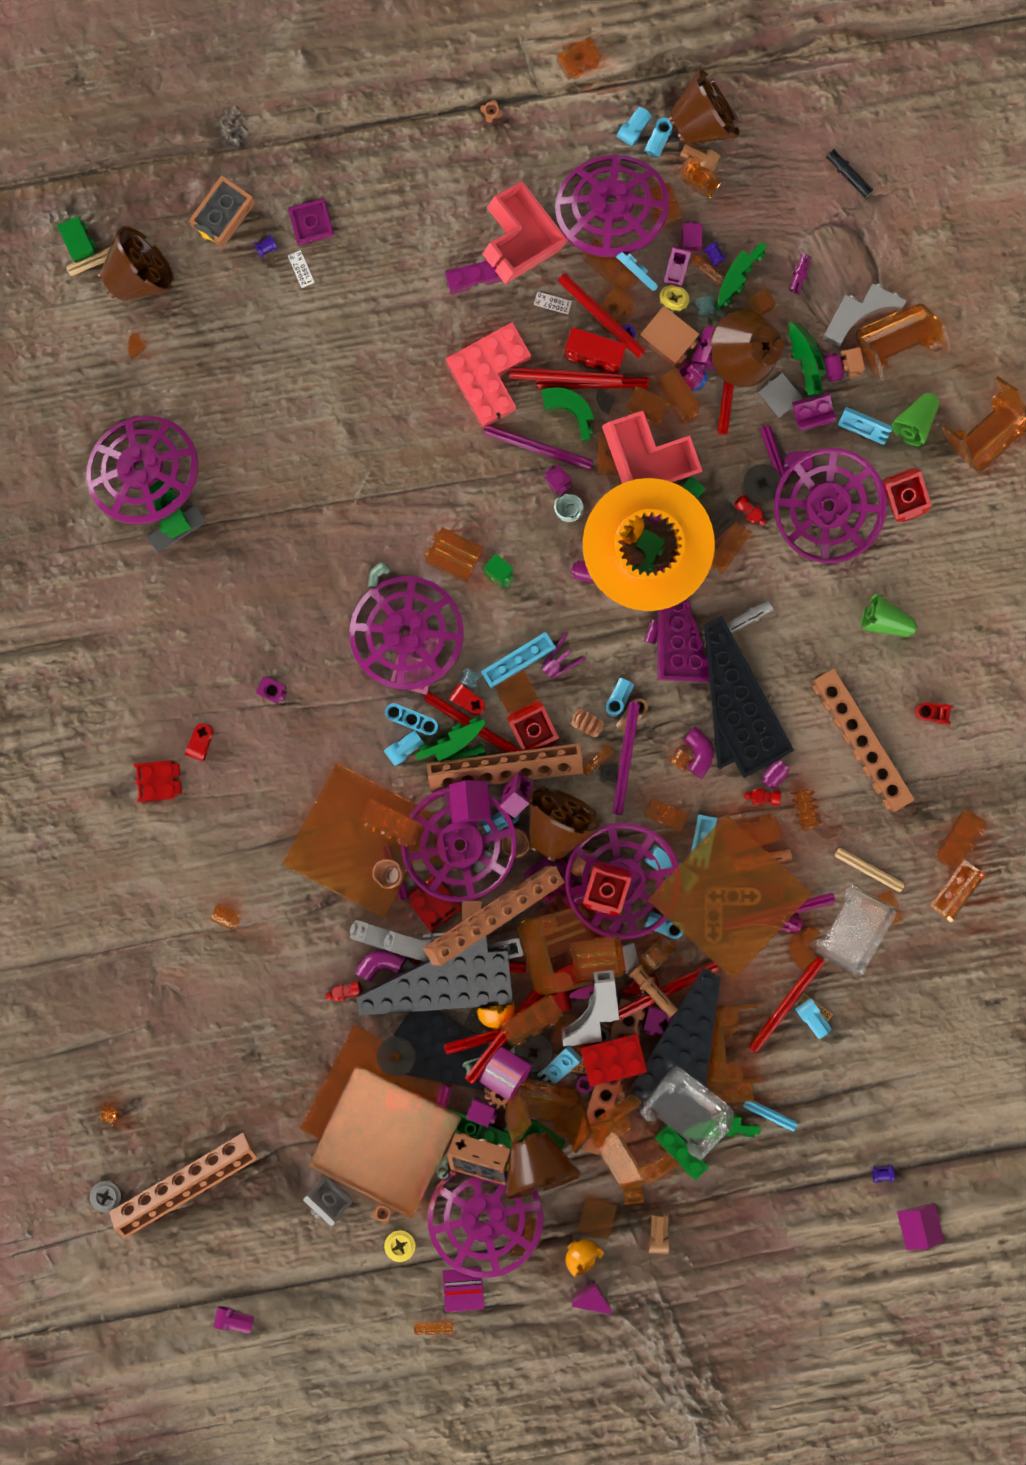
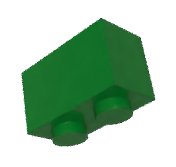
M76 216L57 225L74 262L95 254L94 249L97 246L93 238L88 237L86 232L89 229L84 220L81 221Z

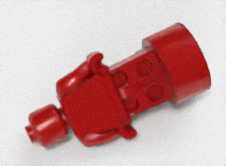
M744 494L735 501L733 506L738 511L742 510L747 515L745 517L746 520L753 524L758 522L761 526L766 524V520L762 517V510L758 505L753 507Z
M764 788L753 789L752 794L751 792H745L744 797L746 800L751 799L753 804L760 805L761 807L763 803L780 806L781 791L764 792Z
M655 973L650 974L649 976L654 978V983L659 988L660 984ZM635 980L629 984V988L623 989L622 992L625 996L631 994L634 997L645 995Z
M356 981L347 986L340 984L334 987L332 992L326 993L325 999L328 1001L334 999L335 1002H345L347 997L354 996L356 998L358 994L363 992L361 983Z

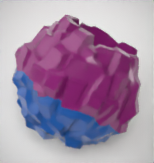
M685 362L678 371L679 382L685 390H700L706 384V380H708L706 366L703 364Z

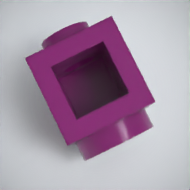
M560 465L556 468L552 466L545 472L544 481L556 495H563L573 486L571 478Z

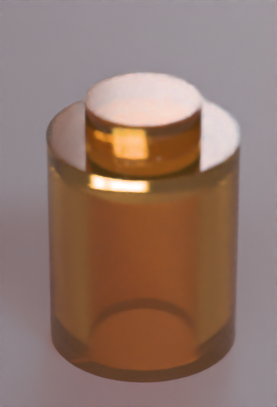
M218 903L210 921L232 930L233 927H238L241 918L239 917L240 913Z

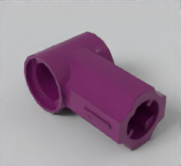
M218 1306L213 1327L220 1330L232 1329L250 1334L254 1316L235 1312L234 1309Z

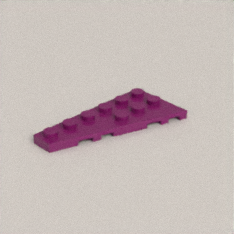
M660 565L658 566V571L663 573V568L670 567ZM687 599L670 608L658 610V680L709 683L707 659H705L702 649L703 644Z

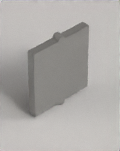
M783 373L774 380L768 381V384L758 392L778 418L788 410L791 411L793 409L792 402L803 399Z

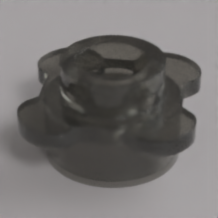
M615 763L611 765L601 764L599 766L601 771L600 781L602 783L606 781L616 782L618 779L616 774L618 766Z

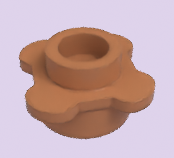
M495 100L482 105L480 108L481 113H484L486 117L485 120L489 123L493 119L502 116V110L499 109Z
M383 1201L377 1202V1208L372 1212L373 1219H378L383 1224L389 1223V1217L394 1213V1207L385 1205Z

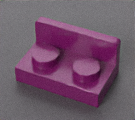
M829 392L792 402L794 419L800 430H809L812 427L836 421Z

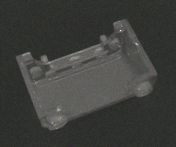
M853 885L845 891L843 895L846 898L845 904L827 936L818 939L815 945L817 948L815 952L860 977L886 934L898 909Z
M673 1067L640 1110V1114L645 1120L655 1122L659 1118L688 1140V1152L700 1160L730 1131L734 1117L732 1109L678 1067Z

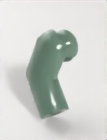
M380 562L371 569L368 582L369 587H377L379 576L390 572L389 564Z
M448 1151L436 1160V1175L440 1179H446L449 1175Z

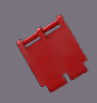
M173 760L134 764L137 773L135 784L138 785L139 796L137 802L176 799L177 794H182L181 781H174V777H181L179 763L173 764Z
M431 877L424 883L430 886L434 878ZM443 883L436 890L441 894L452 896ZM419 887L408 894L412 900L409 904L431 933L435 932L434 929L443 922L447 923L448 919L456 912L462 911L457 902L438 899L425 891L422 892ZM456 907V908H455L453 911H451L448 915H446V916L444 915V914H446L448 911H450L452 908ZM440 917L442 918V919H441L440 921H438L436 924H434L433 926H431V924H433V923H434L436 920H438Z

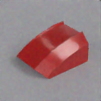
M907 469L882 480L887 501L896 521L905 522L925 514L932 507L922 473L919 469Z
M541 701L532 702L512 712L506 718L522 751L552 747L559 740Z
M594 862L583 905L590 910L607 915H620L632 873L625 868L603 862Z

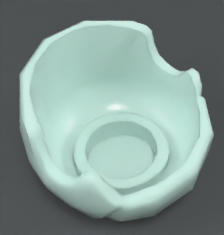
M565 493L562 497L555 500L554 509L557 517L568 523L578 520L583 515L584 505L578 496Z

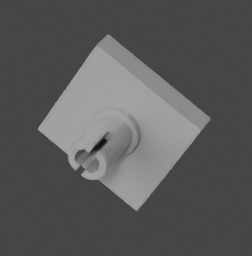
M326 1175L319 1180L303 1199L312 1208V1215L316 1212L317 1214L314 1217H322L331 1227L353 1202Z

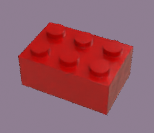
M572 327L565 346L564 357L572 363H584L590 369H596L597 367L603 369L604 373H619L627 344Z
M637 1033L580 1046L590 1087L647 1072Z

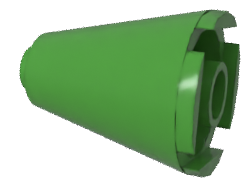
M924 393L893 421L891 426L896 436L900 434L904 437L902 441L909 445L919 447L921 444H924L940 404L938 397L933 393Z
M879 594L871 597L869 602H872L869 608L865 607L862 615L861 626L864 627L862 628L863 630L909 637L915 633L917 624H915L914 618Z

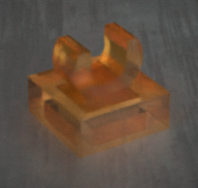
M636 1181V1188L630 1189L629 1183L626 1182L624 1203H643L644 1193L643 1188H640V1183Z

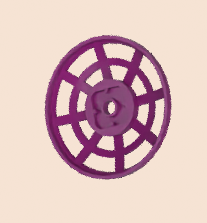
M624 155L597 157L575 168L563 181L555 202L558 226L567 240L585 253L602 257H616L621 252L627 255L648 245L662 230L669 212V195L662 177L649 164L637 158ZM612 161V166L599 168L591 173L584 170L596 163ZM620 161L638 164L648 171L639 175L631 169L619 167ZM610 172V179L599 182L594 178L598 174ZM618 172L634 177L627 183L617 180ZM577 174L583 179L576 186L573 196L562 198L563 191L570 180ZM655 176L661 186L663 201L651 199L650 188L645 180ZM586 182L593 186L589 195H579L581 188ZM641 184L645 192V198L634 196L632 188ZM610 198L616 199V202L613 204H609L606 201ZM577 203H589L590 211L583 218L579 213ZM572 204L573 214L578 223L571 230L567 228L562 218L561 205ZM634 204L644 205L642 213L635 219L631 215ZM651 206L661 208L662 211L658 221L647 233L640 224L647 217ZM595 217L605 222L604 229L596 228L590 225L589 222ZM625 219L629 223V225L623 228L612 230V224ZM584 228L593 234L604 236L603 247L587 244L578 239L576 235ZM632 230H635L640 236V239L633 243L611 248L612 236L623 235Z
M155 416L130 418L109 429L94 446L87 464V486L96 505L114 520L134 525L156 522L175 512L190 496L198 476V455L194 443L187 433L172 421ZM157 421L163 424L157 431L148 429L134 430L133 423ZM126 426V434L117 438L109 447L102 445L113 433ZM170 427L175 429L183 437L188 448L176 450L173 443L164 435ZM136 435L153 436L148 444H137ZM128 438L130 447L122 453L114 450L116 446ZM159 440H162L168 446L170 452L159 454L154 447ZM97 452L105 454L101 464V476L92 480L91 469ZM190 456L191 468L185 485L176 480L179 470V458ZM109 457L117 459L116 469L107 473ZM172 459V470L170 476L162 472L163 461ZM144 463V467L141 470H135L137 464ZM118 476L124 483L119 493L109 483V480ZM158 479L165 482L158 491L153 494L150 493L149 487L156 483ZM104 484L107 491L116 498L112 510L100 501L95 493V487ZM171 486L181 491L171 504L156 512L154 500L164 495ZM130 488L141 489L143 497L130 498L126 497ZM123 502L133 505L146 504L149 514L144 516H128L120 514L119 511Z
M839 448L814 450L794 461L780 479L774 499L776 524L786 543L801 556L822 563L847 561L867 550L881 532L887 511L885 488L875 468L858 454ZM830 454L828 465L816 467L807 473L801 466L803 461L811 457ZM837 455L853 459L864 470L855 476L847 469L836 466ZM795 470L800 479L793 487L790 499L780 498L784 482L789 474ZM827 471L825 483L816 486L810 477L819 472ZM834 473L843 474L850 481L843 487L833 483ZM869 475L877 488L879 505H867L866 492L861 481ZM804 483L810 492L806 500H797L798 490ZM855 486L859 492L861 504L851 503L848 492ZM827 500H830L833 504L830 511L824 509V503ZM779 506L789 507L790 517L796 528L790 536L786 534L781 523ZM795 507L805 508L808 518L801 525L796 517ZM851 511L860 512L858 520L854 527L851 528L846 520ZM866 513H878L872 532L863 541L857 532L865 520ZM812 524L821 527V539L811 536L806 530ZM840 526L846 533L839 538L829 540V529ZM802 535L808 541L821 545V556L805 552L794 542ZM851 539L858 546L853 551L844 555L829 557V546L841 544Z
M400 576L379 583L377 587L371 588L362 597L352 615L349 638L356 661L370 678L389 688L414 690L435 683L451 670L462 649L464 626L458 606L443 588L424 578ZM408 581L407 592L395 593L386 598H383L378 592L379 589L389 584ZM416 582L432 587L443 598L434 604L427 597L414 593ZM372 595L378 604L370 613L367 624L356 623L362 606ZM406 598L405 606L402 609L394 611L388 604L395 599ZM413 598L424 602L429 608L421 614L413 610ZM447 604H450L456 617L457 633L446 632L445 620L440 609ZM382 608L388 617L383 625L373 624L376 614ZM434 613L439 621L440 631L429 630L426 619ZM403 627L411 628L409 636L404 637L401 635L400 631ZM355 631L366 632L367 644L372 654L364 661L356 647ZM372 632L383 633L385 643L377 650L372 641ZM428 637L437 638L439 640L436 648L429 655L424 649ZM445 640L456 641L452 656L446 665L440 669L434 659L440 653ZM389 649L398 653V665L387 661L382 655ZM418 652L423 659L419 663L406 665L407 655ZM378 660L384 666L397 671L396 682L378 676L369 667ZM427 665L434 672L433 676L422 681L404 683L405 672L418 670Z
M450 788L441 789L427 796L411 812L402 834V856L411 878L425 892L449 902L474 901L493 892L508 876L516 856V831L509 814L502 810L500 803L489 795L490 803L502 813L509 828L498 831L492 819L485 820L492 833L484 836L476 828L480 821H473L470 824L466 822L451 823L443 830L434 825L436 821L448 813L452 822ZM445 796L447 808L437 812L429 821L419 815L431 802ZM416 822L424 827L420 843L421 851L409 853V836L412 826ZM431 831L439 836L437 847L427 849V838ZM511 836V854L508 864L504 868L496 863L500 853V839ZM458 840L465 841L466 845L463 850L459 851L456 849L455 844ZM495 841L493 857L490 859L482 854L484 844ZM439 855L445 862L440 872L433 867L429 857ZM423 859L427 869L436 877L430 886L420 879L411 861ZM477 861L487 866L480 874L472 877L470 866L474 865ZM452 867L462 868L464 879L457 880L446 876ZM492 869L501 874L499 879L489 888L475 894L473 883L483 879ZM442 882L451 885H466L467 896H448L436 890Z
M615 823L600 827L597 833L574 849L566 868L565 888L569 904L574 913L588 928L609 938L632 939L647 935L656 930L672 914L680 895L681 873L675 854L666 841L658 834L640 825ZM628 829L638 831L647 835V838L642 845L630 841H618L616 830ZM609 831L610 843L598 848L592 855L582 850L591 839ZM654 840L666 852L672 864L671 868L661 869L656 858L648 851ZM619 847H630L638 851L632 860L621 858ZM612 848L614 860L607 864L625 868L632 873L623 904L625 916H611L597 912L590 922L578 909L573 895L581 893L585 895L590 867L594 865V862H600L596 859L600 854ZM645 855L649 860L656 861L658 870L655 869V871L644 873L639 862ZM579 856L587 862L582 874V885L571 887L572 867L576 857ZM674 875L673 896L669 906H666L658 901L662 892L663 877ZM657 878L655 894L652 897L644 892L646 880ZM641 898L648 903L643 910L633 914L632 902ZM653 907L663 912V915L655 923L643 930L637 931L634 920L646 915ZM603 917L612 921L627 922L629 933L609 932L599 928L598 925Z
M451 1170L448 1177L442 1179L437 1185L428 1208V1230L438 1254L455 1270L477 1278L499 1277L519 1268L535 1251L543 1230V1206L537 1190L532 1193L534 1202L523 1204L521 1198H516L514 1200L517 1206L506 1208L500 1200L506 1190V1186L471 1176L472 1179L460 1184L453 1193L444 1188L443 1186L446 1182L459 1173L458 1171ZM481 1182H490L499 1186L493 1195L483 1194ZM473 1185L475 1196L467 1202L458 1197L462 1190ZM441 1194L448 1199L444 1211V1224L433 1226V1210L436 1199ZM454 1203L462 1208L461 1219L450 1222V1211ZM536 1210L537 1226L533 1240L529 1242L521 1237L525 1225V1212ZM483 1212H487L490 1216L489 1221L485 1224L479 1220V1216ZM519 1214V1224L515 1233L506 1227L508 1216ZM463 1227L468 1235L463 1246L455 1238L452 1232L453 1229ZM446 1232L451 1243L459 1250L454 1261L442 1250L435 1234ZM502 1234L511 1239L505 1247L498 1251L495 1250L493 1240ZM475 1240L485 1242L488 1253L472 1252L470 1248ZM516 1243L527 1249L517 1261L500 1269L497 1257L509 1252ZM466 1255L475 1259H490L493 1271H473L462 1267L461 1264Z

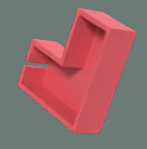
M523 181L494 196L487 207L506 233L490 242L482 255L492 268L496 266L495 271L505 284L560 252L568 241Z
M513 322L446 358L448 368L482 429L498 421L497 413H499L502 419L516 411V406L500 377L508 373L510 368H517L530 361L531 354Z
M644 411L610 421L602 426L622 484L641 478L663 479L674 483L703 472L690 435L656 447Z

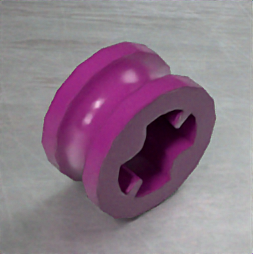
M587 1075L580 1076L576 1081L577 1089L581 1093H589L593 1086L590 1087L588 1084V1089L580 1088L581 1080L588 1081Z

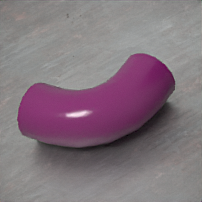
M694 726L683 740L694 750V758L687 769L696 777L703 779L713 762V748L706 735Z
M376 950L365 956L354 973L370 982L380 969H388L398 974L407 957L388 950Z

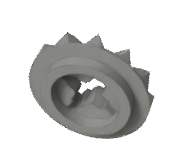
M102 1181L92 1188L90 1202L97 1211L110 1212L117 1208L121 1202V1192L118 1186L111 1181ZM108 1190V1195L113 1199H107L104 1202L103 1197L99 1194H104Z

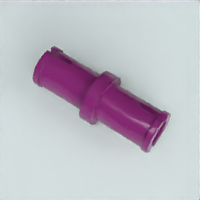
M800 254L797 268L793 271L794 276L789 291L792 292L794 290L793 293L800 294L804 279L808 276L807 270L812 257L808 256L806 258L807 254Z

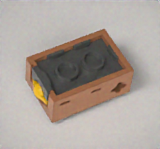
M221 175L188 222L191 228L199 232L204 239L210 240L223 249L255 202L251 195Z
M455 1133L447 1154L451 1170L506 1186L511 1149L502 1144H491L485 1139H473L468 1134L462 1133L460 1135Z

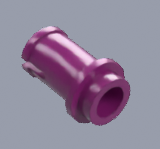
M651 619V622H648L649 627L644 641L655 645L658 637V621Z

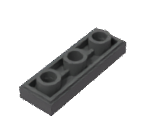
M196 506L184 512L191 527L188 531L172 539L167 534L163 535L160 529L147 536L157 553L162 552L206 523Z

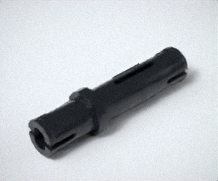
M835 149L825 157L837 168L836 171L838 173L841 172L864 198L874 190L849 165L850 162L848 160L845 161Z

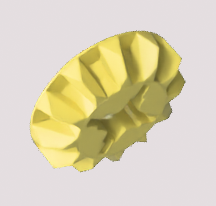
M675 285L665 286L659 295L660 303L664 304L666 308L671 309L672 312L674 310L680 312L682 309H686L690 300L687 291ZM671 297H673L674 299H678L677 302H675L674 300H670Z
M402 1230L392 1232L386 1238L384 1244L387 1256L396 1262H403L411 1258L416 1247L414 1238L409 1232ZM397 1240L400 1243L407 1242L403 1246L404 1253L400 1249H394L397 1245Z

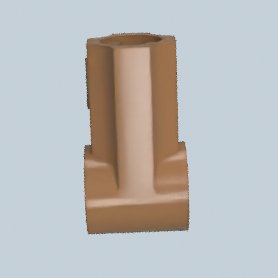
M686 142L680 158L696 165L703 173L711 175L720 159V155L713 150H704Z
M635 699L632 701H639L644 704V710L638 713L637 723L641 719V717L647 712L648 705L646 701L643 699ZM628 708L615 724L623 732H625Z
M654 1214L651 1216V1236H649L648 1253L668 1254V1215Z

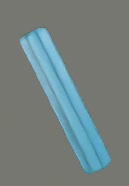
M746 1098L744 1101V1108L791 1131L796 1129L798 1123L795 1120L750 1098Z

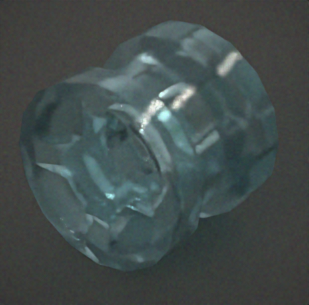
M705 296L695 300V305L699 309L697 312L698 316H707L717 311L716 307L713 306V296Z
M464 668L463 678H460L459 683L477 689V681L481 679L482 675Z

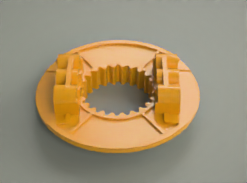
M635 479L610 490L592 509L583 534V556L587 570L594 583L611 600L634 610H662L686 600L704 582L714 557V532L704 507L689 491L663 479ZM652 513L653 517L660 515L661 520L666 518L667 524H673L671 529L675 533L678 556L673 557L675 563L670 562V568H663V573L657 571L655 575L651 572L647 576L646 572L639 574L638 569L632 571V565L626 566L627 559L621 558L624 552H620L622 545L618 541L623 539L620 533L626 531L624 526H629V521L633 522L636 520V517L641 518L643 514L648 517Z

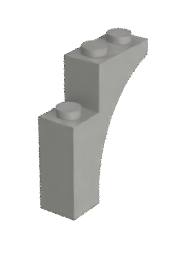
M873 283L862 303L855 296L845 295L822 339L839 348L846 334L860 320L878 312H900L906 300L898 293L893 292L892 294L888 292L883 285H875Z
M355 920L351 925V939L424 962L429 960L423 949L430 944L429 942Z
M613 970L593 972L594 993L592 1000L585 1012L576 1021L561 1029L563 1046L602 1042L600 1022L619 1020Z

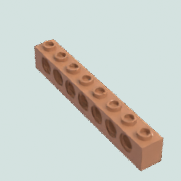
M833 668L812 681L814 684L812 689L817 696L820 695L822 697V705L827 712L830 711L833 715L832 721L837 728H841L844 733L842 735L844 741L854 749L852 751L853 756L863 764L862 770L868 778L871 777L874 782L872 784L877 794L881 793L884 798L882 802L888 811L896 812L914 801L915 799L835 669ZM828 687L835 689V697L827 695ZM839 703L844 704L846 707L844 714L837 711ZM848 720H853L856 723L854 730L848 729ZM859 736H863L866 739V744L863 747L857 744ZM870 752L876 756L874 763H870L867 760V755ZM879 769H883L886 772V777L883 780L877 776ZM890 785L896 788L894 796H890L887 792V788Z
M571 744L427 763L430 792L434 793L441 789L449 788L450 784L465 780L488 781V785L508 783L518 772L529 780L583 773L580 744Z
M545 866L423 949L432 965L442 966L565 882L556 866Z
M620 997L618 1008L632 1001ZM641 1009L631 1014L634 1021L629 1026L623 1024V1019L614 1020L609 1039L616 1038L620 1034L637 1033L639 1035L640 1028L637 1027L639 1020L643 1021L646 1009ZM621 1079L593 1087L576 1148L599 1155L600 1150H604L606 1140L603 1138L605 1132L610 1131L612 1121L609 1120L611 1113L615 1114L618 1102H615L616 1095H620L623 1084L620 1083ZM603 1090L611 1092V1097L608 1100L600 1097ZM601 1108L606 1111L603 1118L595 1116L597 1109ZM591 1128H599L600 1134L597 1137L590 1136L589 1131Z
M241 1133L110 1211L109 1214L114 1229L124 1239L256 1161L258 1157L252 1142L244 1133Z

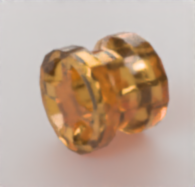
M676 748L674 757L670 758L668 762L685 771L686 764L691 762L693 758Z
M105 1103L99 1117V1122H107L110 1126L114 1127L120 1113V1108H112L109 1104Z

